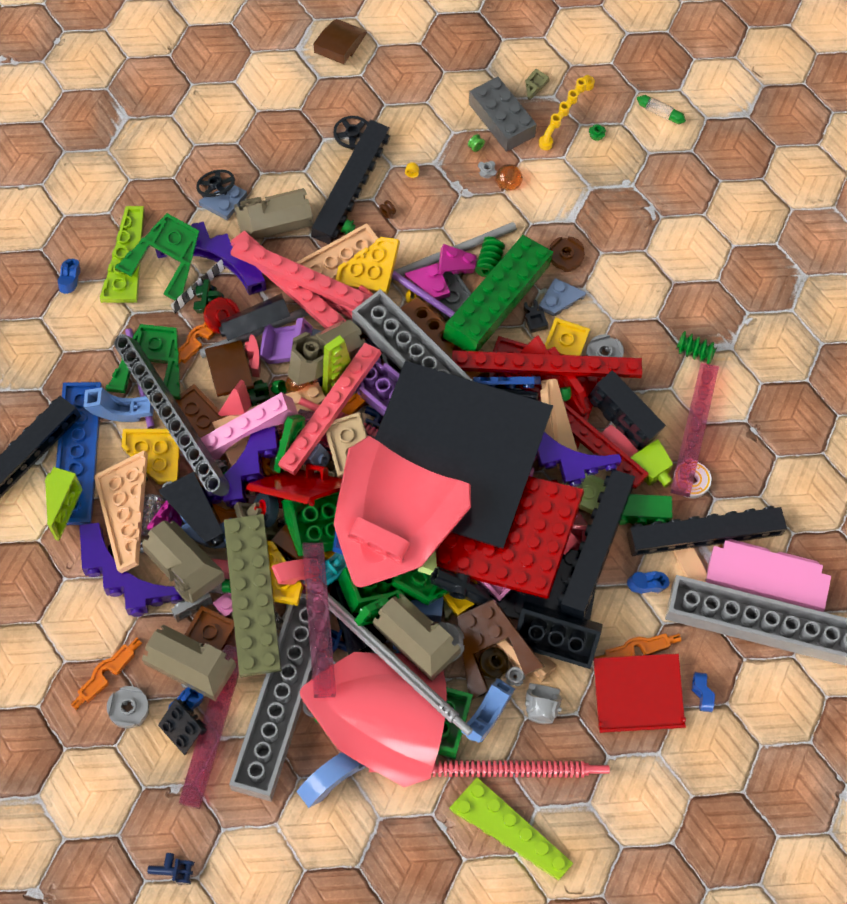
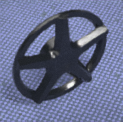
M347 116L340 119L333 130L335 140L345 148L355 149L356 138H361L363 134L360 132V129L365 123L368 125V122L359 116ZM354 118L361 121L355 125L349 124L346 119ZM342 122L346 131L336 133L338 125ZM348 137L349 145L343 143L339 138Z
M227 170L210 171L198 180L196 189L203 198L226 195L234 186L235 177ZM220 172L228 173L231 177L222 180ZM215 173V176L210 177L208 181H203L205 177ZM231 182L227 188H224L222 186L226 183ZM199 185H205L209 187L205 192H203L200 190ZM215 189H217L218 191H220V192H217V193H211V192H212L213 190H215Z

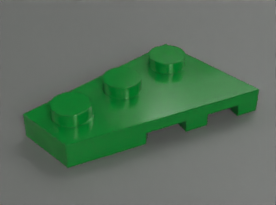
M297 414L287 417L284 423L283 435L279 442L278 454L275 458L274 471L278 473L287 472L280 468L278 463L305 427L304 416Z

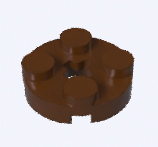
M569 236L568 238L559 237L551 243L550 250L553 251L551 263L556 268L564 272H571L583 263L585 255L584 246L578 239ZM563 251H564V252H568V251H569V252H570V256H565V255H563V254H564Z

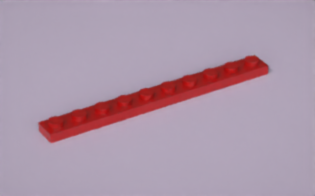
M452 350V360L463 371L605 377L613 370L620 378H642V358Z
M499 373L503 377H534L532 374ZM523 384L516 385V388L525 391L538 392V401L541 402L540 391L542 390V384H534V388H523ZM564 402L573 437L594 455L620 454L622 462L615 470L635 476L633 488L636 489L648 477L649 473Z

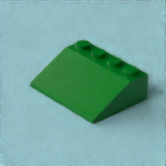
M339 492L316 499L314 506L287 499L281 501L285 522L299 557L333 551L335 537L334 518Z

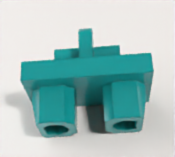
M335 553L316 569L319 575L318 579L325 588L336 581L343 569L347 567L344 556Z

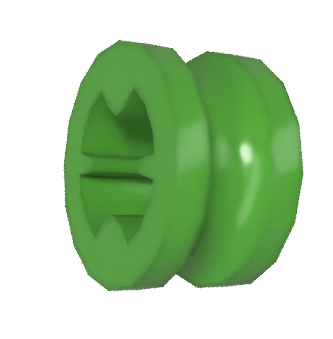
M479 134L474 135L468 141V147L472 148L473 152L479 151L485 144V140Z

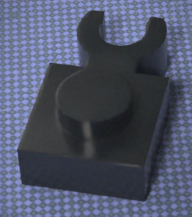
M533 300L534 307H529L527 302H525L524 311L528 313L525 314V320L530 333L548 329L549 325L543 310L537 311L538 302Z

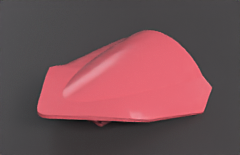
M367 436L348 448L334 518V527L353 584L356 587L362 588L422 567L471 508V485L424 469L394 453L371 436Z
M353 652L307 682L301 688L300 697L339 751L402 787L431 778L441 743L445 718L376 653ZM393 653L444 701H447L444 670L431 681L402 653Z

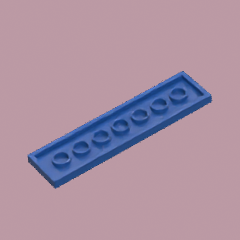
M65 382L62 387V397L72 404L81 415L58 439L56 468L75 473L83 489L67 525L92 523L100 417L87 411L83 405L85 390L101 388V382Z

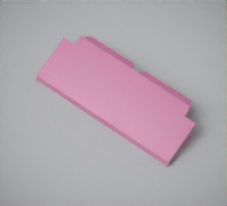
M730 539L725 540L723 548L713 547L705 582L824 612L831 576L822 574L823 565H820L817 561L783 552L773 553L767 548Z

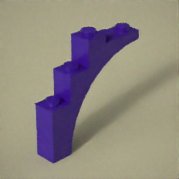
M204 222L190 225L200 232L193 256L207 258L217 263L222 259L224 266L242 282L248 295L266 290L263 274L257 267L231 256L233 247L228 234L209 238ZM155 249L158 258L167 257V255Z
M278 425L262 429L250 435L245 450L237 462L224 474L230 485L228 493L224 496H218L206 490L212 504H219L224 501L227 507L234 508L237 502L247 503L245 482L250 483L263 479L262 457L273 458L278 454L280 446Z
M546 432L543 434L536 454L540 468L551 469L559 464L564 485L573 487L582 484L581 482L586 478L585 473L590 476L599 473L598 471L603 469L612 471L617 469V466L622 462L620 454L600 456L571 450L559 444L547 435Z
M100 523L79 525L82 570L85 576L98 577L100 574H103V587L106 595L118 597L124 594L125 609L128 615L139 617L144 613H149L148 605L157 607L163 605V603L171 602L172 604H177L185 601L175 590L174 586L152 584L138 579L127 571L121 574L117 571L115 560L107 550Z

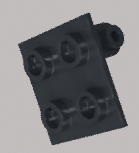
M175 699L158 726L176 747L186 755L199 734H205L208 729L205 723L200 719L197 720V714L192 716L194 711L185 701Z

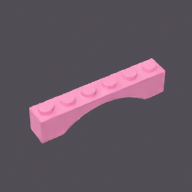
M281 392L200 439L213 459L217 460L221 458L228 448L244 437L265 428L284 424L288 416L297 415L298 412L293 398Z

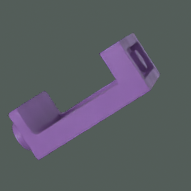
M297 318L296 325L278 328H274L270 324L265 326L259 356L268 364L290 362L293 338L304 332L310 333L311 336L313 327L304 318Z

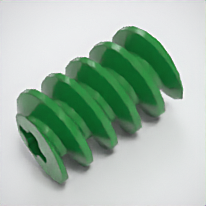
M494 237L484 238L478 257L479 260L475 268V272L478 275L486 277L502 259L501 256L504 253L505 244Z
M686 331L682 333L676 349L679 348V354L686 351V357L693 353V360L700 356L701 363L707 359V365L711 364L717 347L714 348L713 341L708 346L707 339L702 343L700 342V336L693 340L692 333L686 337Z

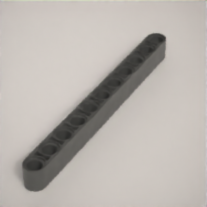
M125 334L117 336L114 341L116 350L204 488L218 496L226 495L230 489L229 482L139 343Z

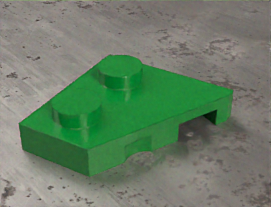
M398 589L363 606L354 621L358 626L373 624L374 618L377 620L380 618L379 610L392 597L396 596L399 599V594L402 593L404 596L405 594Z

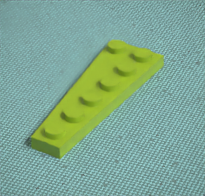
M144 206L125 207L120 231L116 238V246L112 252L111 264H109L107 278L101 291V303H137L140 264L132 277L117 270L115 266L125 258L129 251H132L143 237Z
M340 335L324 346L322 391L325 397L351 362L345 340Z
M476 778L449 808L451 812L478 827L488 836H492L502 845L509 847L518 853L519 856L532 862L533 865L558 881L573 865V862L479 778Z

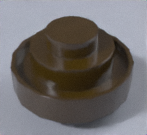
M489 648L480 655L478 665L485 676L495 679L506 673L509 661L502 650Z

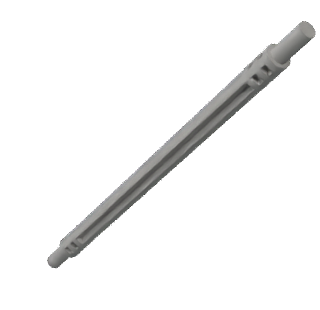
M300 580L306 585V589L424 697L450 723H454L467 736L472 733L473 729L459 717V713L433 691L364 626H358L354 621L356 618L323 589L321 585L315 580Z

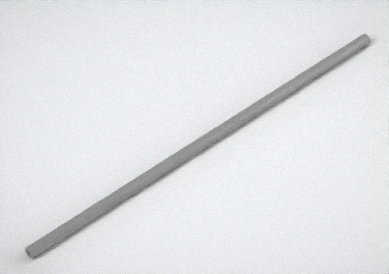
M511 222L452 247L466 251L483 244L485 237L498 238L517 230L515 223ZM440 252L394 271L405 276L407 272L439 262ZM303 308L291 312L290 317L270 325L278 328L309 314ZM264 327L232 340L224 339L199 350L202 359L206 357V348L239 340L244 342L249 340L250 335H254V337L263 334Z

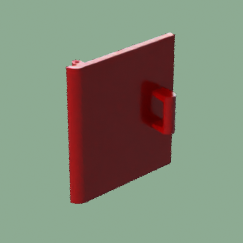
M308 463L306 471L300 469L296 475L283 472L253 481L247 485L246 490L314 506L316 499L339 492L342 479L328 476L327 467ZM314 470L320 471V474L314 473Z
M679 653L593 659L600 733L686 728Z

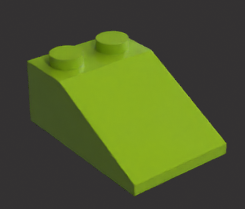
M53 467L51 473H48L45 479L47 524L55 540L59 541L83 489L75 473Z

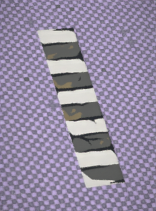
M222 259L171 304L174 313L196 295V286L203 285L206 279H209L211 282L225 269Z

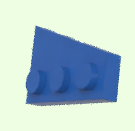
M473 377V381L491 387L505 385V388H516V385L523 384V388H534V384H541V377Z

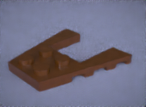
M491 600L457 616L459 628L464 634L463 660L468 693L473 694L472 700L489 691L475 654L506 639H510L524 675L545 667L495 600Z

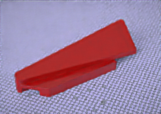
M539 335L520 352L560 355L555 346L547 350ZM538 374L543 380L557 379L559 388L570 387L572 396L568 401L564 402L580 416L592 411L584 399L587 396L585 389L576 376Z

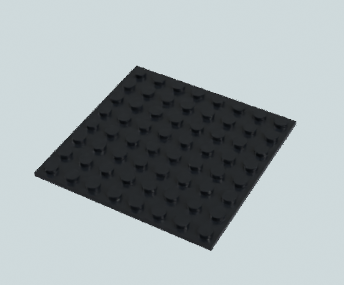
M405 360L375 440L399 456L424 469L469 483L471 485V508L453 528L451 533L504 549L553 405Z

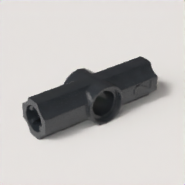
M439 566L431 573V584L449 591V595L453 598L466 599L479 606L489 600V589L471 582V578L465 574H454Z

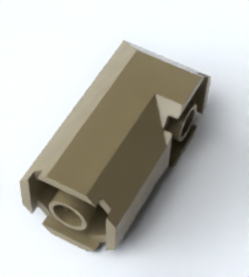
M302 188L265 197V200H261V197H255L241 201V206L234 204L240 233L246 231L252 238L259 239L313 226L310 203L304 196L307 195L306 190Z
M343 320L313 336H310L308 332H304L293 338L288 377L296 385L322 377L324 346L339 335L345 340L352 361L363 344L366 343L359 336L362 334L360 328L351 320Z
M162 521L150 529L148 532L149 539L147 541L144 539L142 542L146 555L162 570L171 582L175 581V590L186 602L194 603L225 581L224 572L175 521H171V523Z
M401 593L399 594V599L396 596L392 597L379 610L380 618L378 620L374 618L373 625L425 676L433 681L461 653V648L458 644L455 646L452 644L453 637L437 623L434 625L433 621Z
M164 624L161 626L162 630H155L146 645L145 650L148 651V655H143V663L216 701L236 667L235 660L232 658L229 661L226 660L225 656L227 654L206 643L203 646L202 643Z

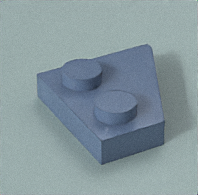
M234 185L226 195L200 199L198 201L199 206L228 221L235 212L234 204L239 206L240 202L247 197V191Z
M555 278L540 302L538 309L555 317L562 310L573 306V303L577 300L584 299L586 292Z

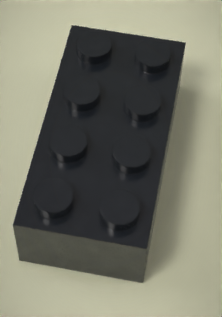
M613 370L595 385L588 396L591 404L594 407H598L603 412V416L608 421H611L639 451L654 440L666 426Z
M525 601L516 630L520 632L522 638L535 653L591 669L603 624L587 619L582 620L560 611Z

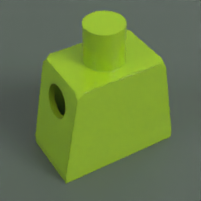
M658 439L630 457L649 473L648 477L644 480L648 485H652L659 480L664 488H666L674 481L668 474L671 472L673 462Z

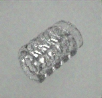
M154 494L144 495L141 536L150 537L148 535L150 530L147 529V526L163 504L161 503H165L166 499L162 496Z

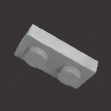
M206 593L194 603L186 601L177 603L171 611L176 621L179 622L197 612L201 605L206 607L213 602L210 594Z

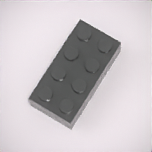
M499 77L469 91V105L506 152L535 137L537 124Z

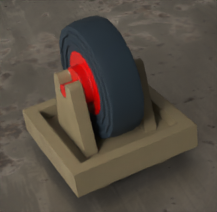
M259 493L254 504L237 502L234 506L237 518L264 514L267 540H272L280 531L276 522L279 513L277 497Z

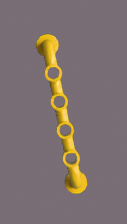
M589 74L577 79L575 89L568 92L567 101L561 102L559 112L551 116L550 125L546 129L545 134L539 139V147L542 150H550L552 148L553 138L551 135L555 128L560 127L562 118L569 114L572 104L577 103L579 94L594 88L595 80Z

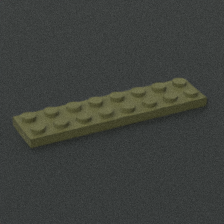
M264 514L224 520L239 676L246 677L282 671Z

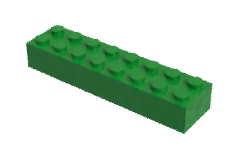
M522 235L445 325L443 338L465 351H479L548 269L553 251Z

